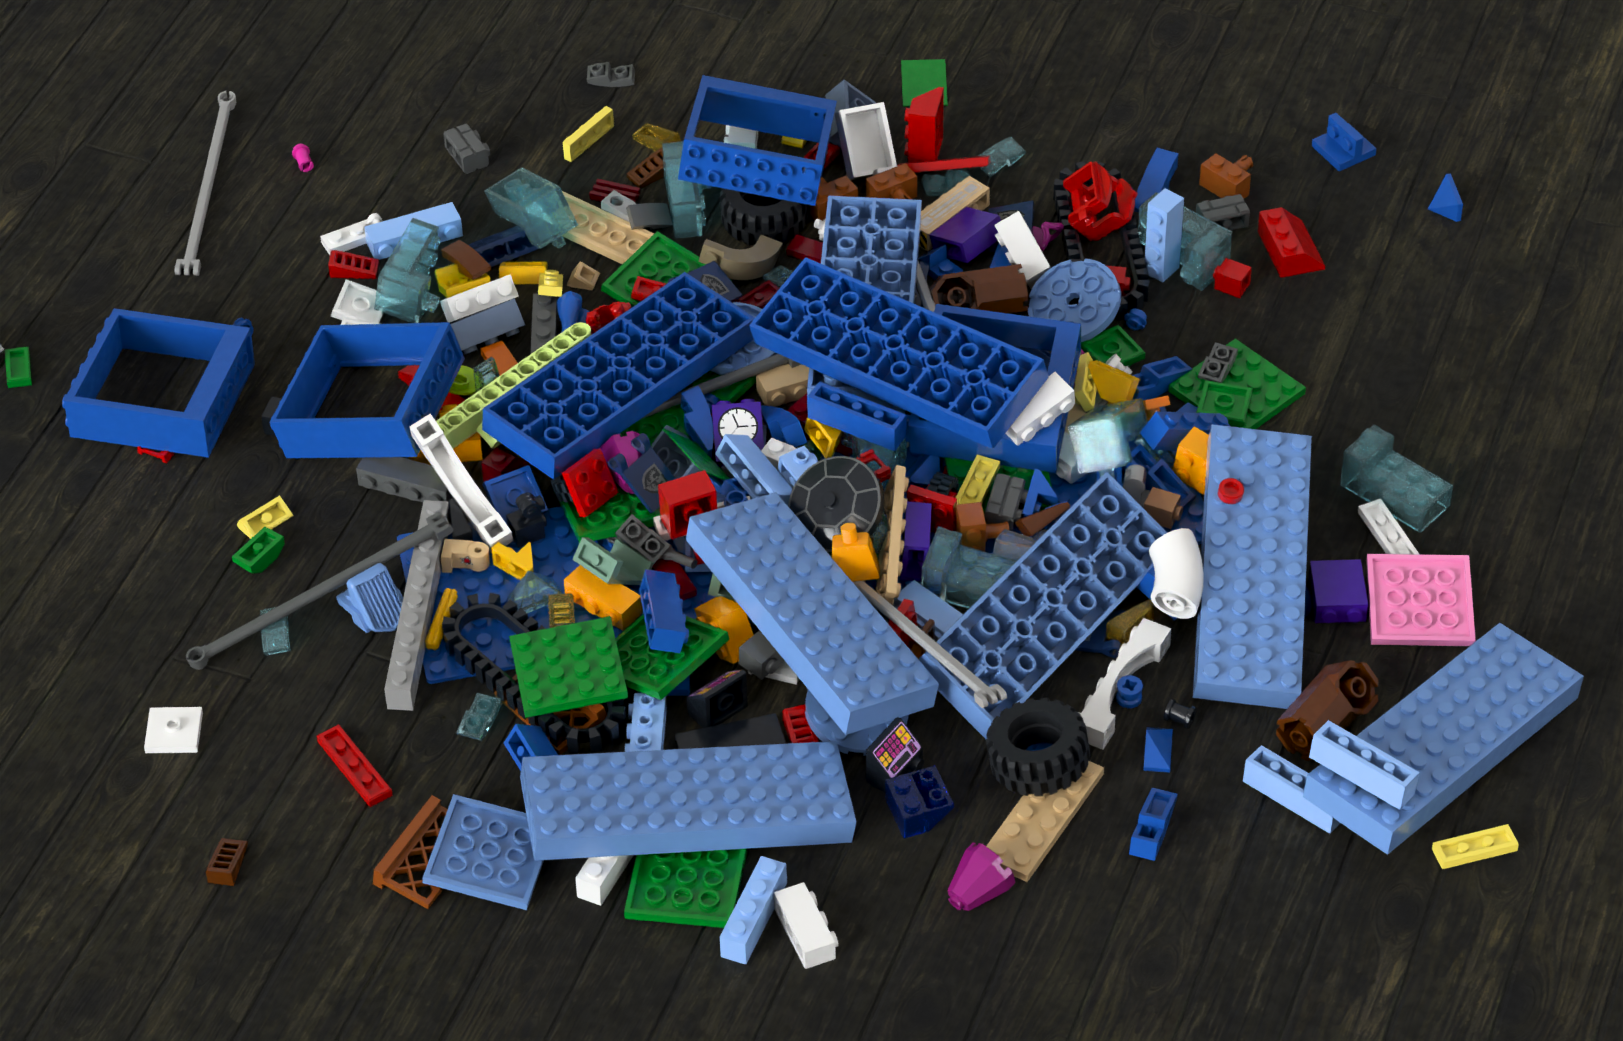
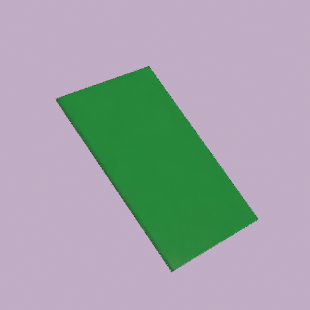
M945 59L901 60L903 107L910 106L913 98L938 87H944V106H948Z
M664 428L662 429L701 471L705 470L706 473L722 480L730 479L695 441Z

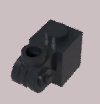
M528 492L521 494L515 502L519 510L506 515L507 526L511 530L513 541L518 548L525 546L528 542L532 543L545 538L544 527L547 526L546 518L541 510L545 509V503L541 495L534 496Z

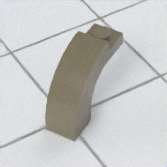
M760 235L753 247L739 250L706 239L698 262L708 264L715 261L729 279H756L766 275L773 269L778 260L782 242Z

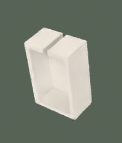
M884 102L843 109L835 113L847 177L850 180L874 176L897 167Z

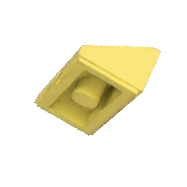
M279 495L240 519L237 526L251 539L263 527L272 530L294 515Z

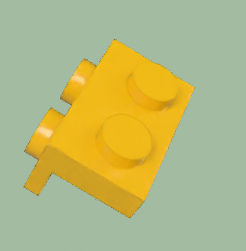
M457 264L435 270L439 291L447 298L491 282L490 276L486 273L474 280L460 274Z

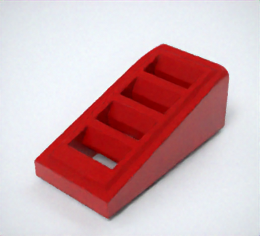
M331 250L328 264L330 278L376 279L379 259Z
M805 704L786 708L782 711L783 724L790 743L819 742L818 737L811 730L807 722Z

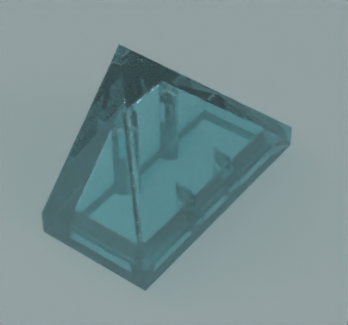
M528 571L510 593L508 601L511 599L517 604L518 610L522 608L526 613H529L565 597L553 578Z

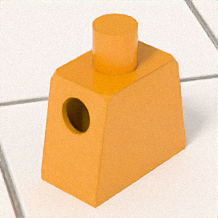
M854 523L843 524L841 526V535L833 536L832 559L852 582L879 579L880 565L869 533H857Z

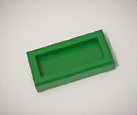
M29 347L5 349L8 388L32 385Z

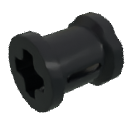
M1171 698L1164 713V720H1173L1184 724V727L1189 729L1194 721L1197 707H1187L1178 704L1175 699Z

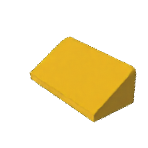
M502 262L499 266V278L511 274L514 284H539L540 273H544L547 270L548 264L547 262Z

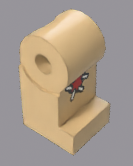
M444 539L441 554L442 573H452L453 568H467L476 572L486 570L490 565L489 547L483 542Z

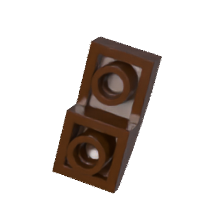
M461 240L441 249L442 257L457 264L458 272L472 280L482 277L483 274L491 270L488 262L477 251Z

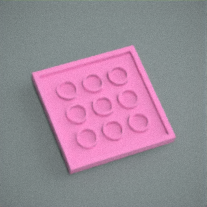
M1367 554L1371 645L1471 646L1476 641L1469 555Z

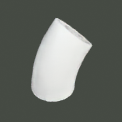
M1181 528L1164 534L1149 549V555L1155 570L1151 601L1159 610L1172 617L1189 619L1195 616L1201 602L1204 573L1200 550L1193 532L1190 529Z

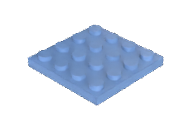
M453 794L424 872L422 883L527 910L544 860L534 861L526 813Z

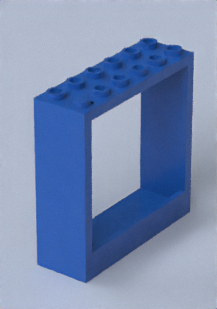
M702 75L684 138L678 180L815 206L837 101ZM699 120L817 142L819 146L816 159L812 160L697 138L695 134Z
M936 304L935 313L1009 345L1052 351L1047 371L1048 376L1056 372L1072 389L1074 388L1081 354L1080 323ZM1069 412L1062 413L1056 417L1050 426L1043 427L1035 433L1031 440L1023 441L1019 446L1005 433L994 449L988 448L935 423L922 420L923 418L911 413V415L907 414L906 442H909L910 452L968 461H974L978 454L998 460L1000 465L1031 470L1040 469V471L1056 473Z
M114 308L111 315L106 318L102 331L97 334L93 348L89 349L88 357L80 365L79 373L72 380L70 390L63 397L62 406L66 411L65 423L69 428L70 437L134 447L141 446V448L166 450L209 458L255 365L250 328ZM123 348L210 361L184 412L98 400L96 397Z
M450 322L321 325L270 420L271 429L274 431L285 457H417L421 449L412 438L409 426L429 414L436 419L465 359ZM420 365L394 417L315 418L341 367Z

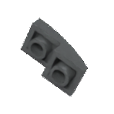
M609 62L596 63L588 66L587 82L588 84L604 87L631 86L635 82V69L633 64L611 68Z
M666 203L628 205L626 208L631 230L648 227L652 230L672 227L673 225Z
M1215 342L1209 357L1206 356L1198 378L1223 383L1236 360L1238 349Z
M633 514L615 532L627 545L654 562V564L670 547L669 543L655 531L645 526Z

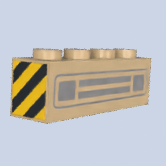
M968 176L963 181L958 182L947 193L942 194L932 204L927 205L921 211L919 246L926 251L931 250L933 247L929 234L965 207L981 211L990 205V188Z

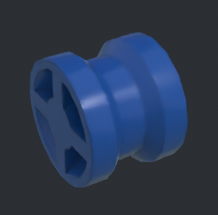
M1132 675L1123 676L1118 680L1116 700L1120 706L1135 708L1141 703L1142 681Z

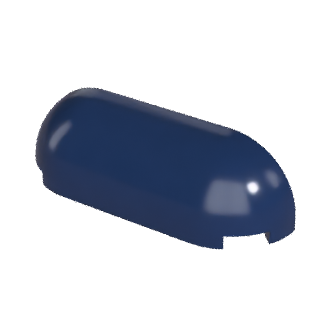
M545 220L527 222L468 245L493 267L540 248L547 232H549V223Z

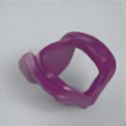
M1045 221L1041 228L1033 226V236L1042 252L1048 243L1062 232L1064 228L1062 223ZM1049 229L1057 231L1053 235H1051Z

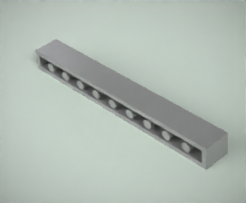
M424 500L418 530L428 525L426 518L437 512H442L449 524H451L449 502ZM434 535L414 546L384 688L387 709L413 711L426 649L425 640L430 629L442 569L441 554L444 539H448V536L439 540Z

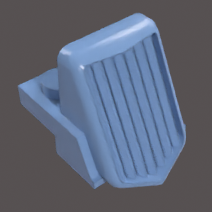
M377 563L347 581L348 589L336 597L338 604L352 615L353 622L366 633L370 631H395L398 626L403 596L395 586L386 566L382 563Z

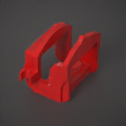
M1096 161L1089 162L1063 181V187L1071 193L1073 212L1068 215V222L1090 241L1100 240L1131 220L1135 207V198L1138 193L1123 178L1118 180L1111 176ZM1092 178L1093 184L1091 186L1087 187L1083 184L1084 182ZM1116 191L1119 213H1109L1097 221L1095 215L1108 207L1111 195Z

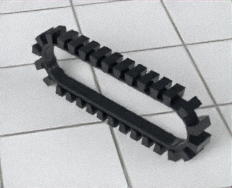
M1085 161L1075 163V172L1085 166ZM1097 162L1105 168V163ZM1065 167L1060 171V179H1055L1054 206L1058 222L1064 225L1061 238L1066 261H1084L1078 231L1068 222V215L1073 212L1070 192L1063 187V181L1073 172ZM1115 167L1109 172L1116 179L1119 180L1121 178V172ZM1090 178L1083 184H1093V179ZM1114 191L1111 195L1115 212L1119 213L1117 194ZM1134 212L1131 220L1119 228L1133 289L1128 294L1121 296L1117 320L1124 319L1128 307L1130 309L1143 310V301L1148 302L1150 280H1148V271L1145 258H1143L1144 254L1141 248L1138 229L1136 228Z
M490 593L489 604H479L478 594L467 596L468 608L465 610L456 601L449 607L451 618L444 616L442 622L445 648L448 654L451 656L455 653L456 662L462 667L465 665L466 670L470 674L474 675L476 673V679L482 684L486 682L487 688L493 693L497 691V696L503 702L507 700L508 706L514 711L518 708V714L526 720L519 684L461 635V631L472 620L484 617L501 621L516 634L546 628L542 625L538 627V622L534 618L530 617L528 619V613L522 608L518 610L517 604L511 599L501 608L499 594ZM620 699L600 703L607 710L608 714L600 724L591 728H573L564 723L554 713L528 717L530 725L540 726L547 737L550 736V742L556 747L567 738L568 752L579 754L580 743L590 742L591 753L602 751V737H605L612 745L620 738L619 728L625 729L626 712L624 701Z

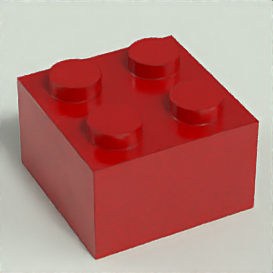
M705 470L658 485L660 517L671 539L687 535L689 518L691 516L717 509L716 489Z

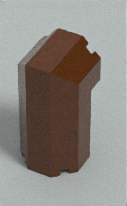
M1021 264L940 275L929 287L935 305L942 304L1007 314L1028 311V306H1023V302L1028 301L1025 275L1018 271V269L1022 268Z
M1348 660L1325 666L1277 720V725H1279L1276 730L1277 737L1287 751L1292 754L1298 751L1303 754L1300 758L1305 761L1313 760L1309 758L1313 735L1328 720L1346 729L1357 716L1368 714L1378 702V694L1375 695V687H1378V678L1369 665L1364 662L1356 663L1355 661Z

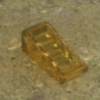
M646 123L632 135L634 140L653 151L665 147L674 155L682 148L679 133Z
M571 593L549 595V628L568 625L564 623H575L574 595Z
M1149 599L1108 621L1106 638L1108 640H1119L1121 643L1120 647L1123 643L1127 644L1134 626L1138 627L1143 618L1150 621L1153 620V602Z

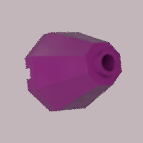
M629 431L626 432L627 436L623 437L620 434L612 435L599 448L602 450L607 465L608 461L619 453L626 458L628 467L643 455L631 445V441L640 434ZM609 467L613 480L624 491L635 494L621 475Z
M972 843L965 850L947 890L950 897L948 900L957 910L969 911L1008 891L1016 883L1013 872L1009 867L1004 870L1000 866L1003 862L1000 856L985 845L979 843L976 846V843Z

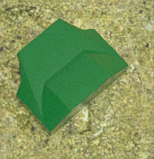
M263 527L232 556V560L252 574L262 573L278 558L285 544L284 536L267 527Z

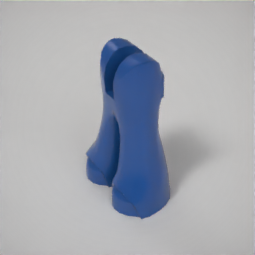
M568 291L557 300L558 316L562 324L561 333L575 323H586L587 312L590 311L582 308V297L578 293Z

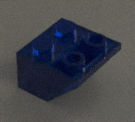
M936 766L885 779L886 802L904 839L929 832L954 808V803Z

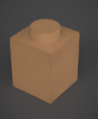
M1152 487L1144 503V509L1160 526L1171 529L1175 520L1179 521L1183 513V506H1180L1181 495Z

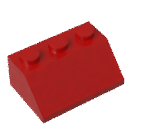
M944 87L935 88L913 98L910 108L906 107L905 121H908V125L905 128V138L908 139V142L905 145V156H908V162L938 160L943 142Z
M1282 207L1260 211L1258 233L1280 278L1325 269V264L1301 219Z

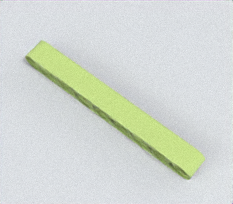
M582 322L573 324L436 420L452 449L477 432V427L482 423L483 408L591 336L590 326Z

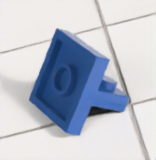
M1337 113L1329 115L1327 133L1312 139V147L1338 171L1376 155V148Z
M529 465L485 481L482 484L490 504L500 514L506 524V515L519 510L515 503L518 496L528 492L534 496L541 495L543 498ZM546 503L545 509L541 510L543 514L548 511Z

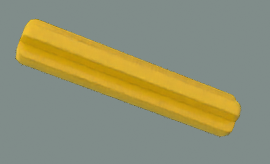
M446 588L443 592L425 640V647L427 649L437 650L443 637L444 616L450 618L449 607L456 602L458 597L455 589Z

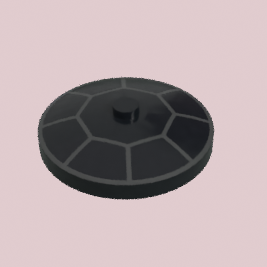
M834 456L813 464L799 477L790 494L788 507L827 553L832 555L833 536L841 535V526L845 523H854L857 533L867 532L871 537L883 515L884 491L878 476L866 464L852 457Z

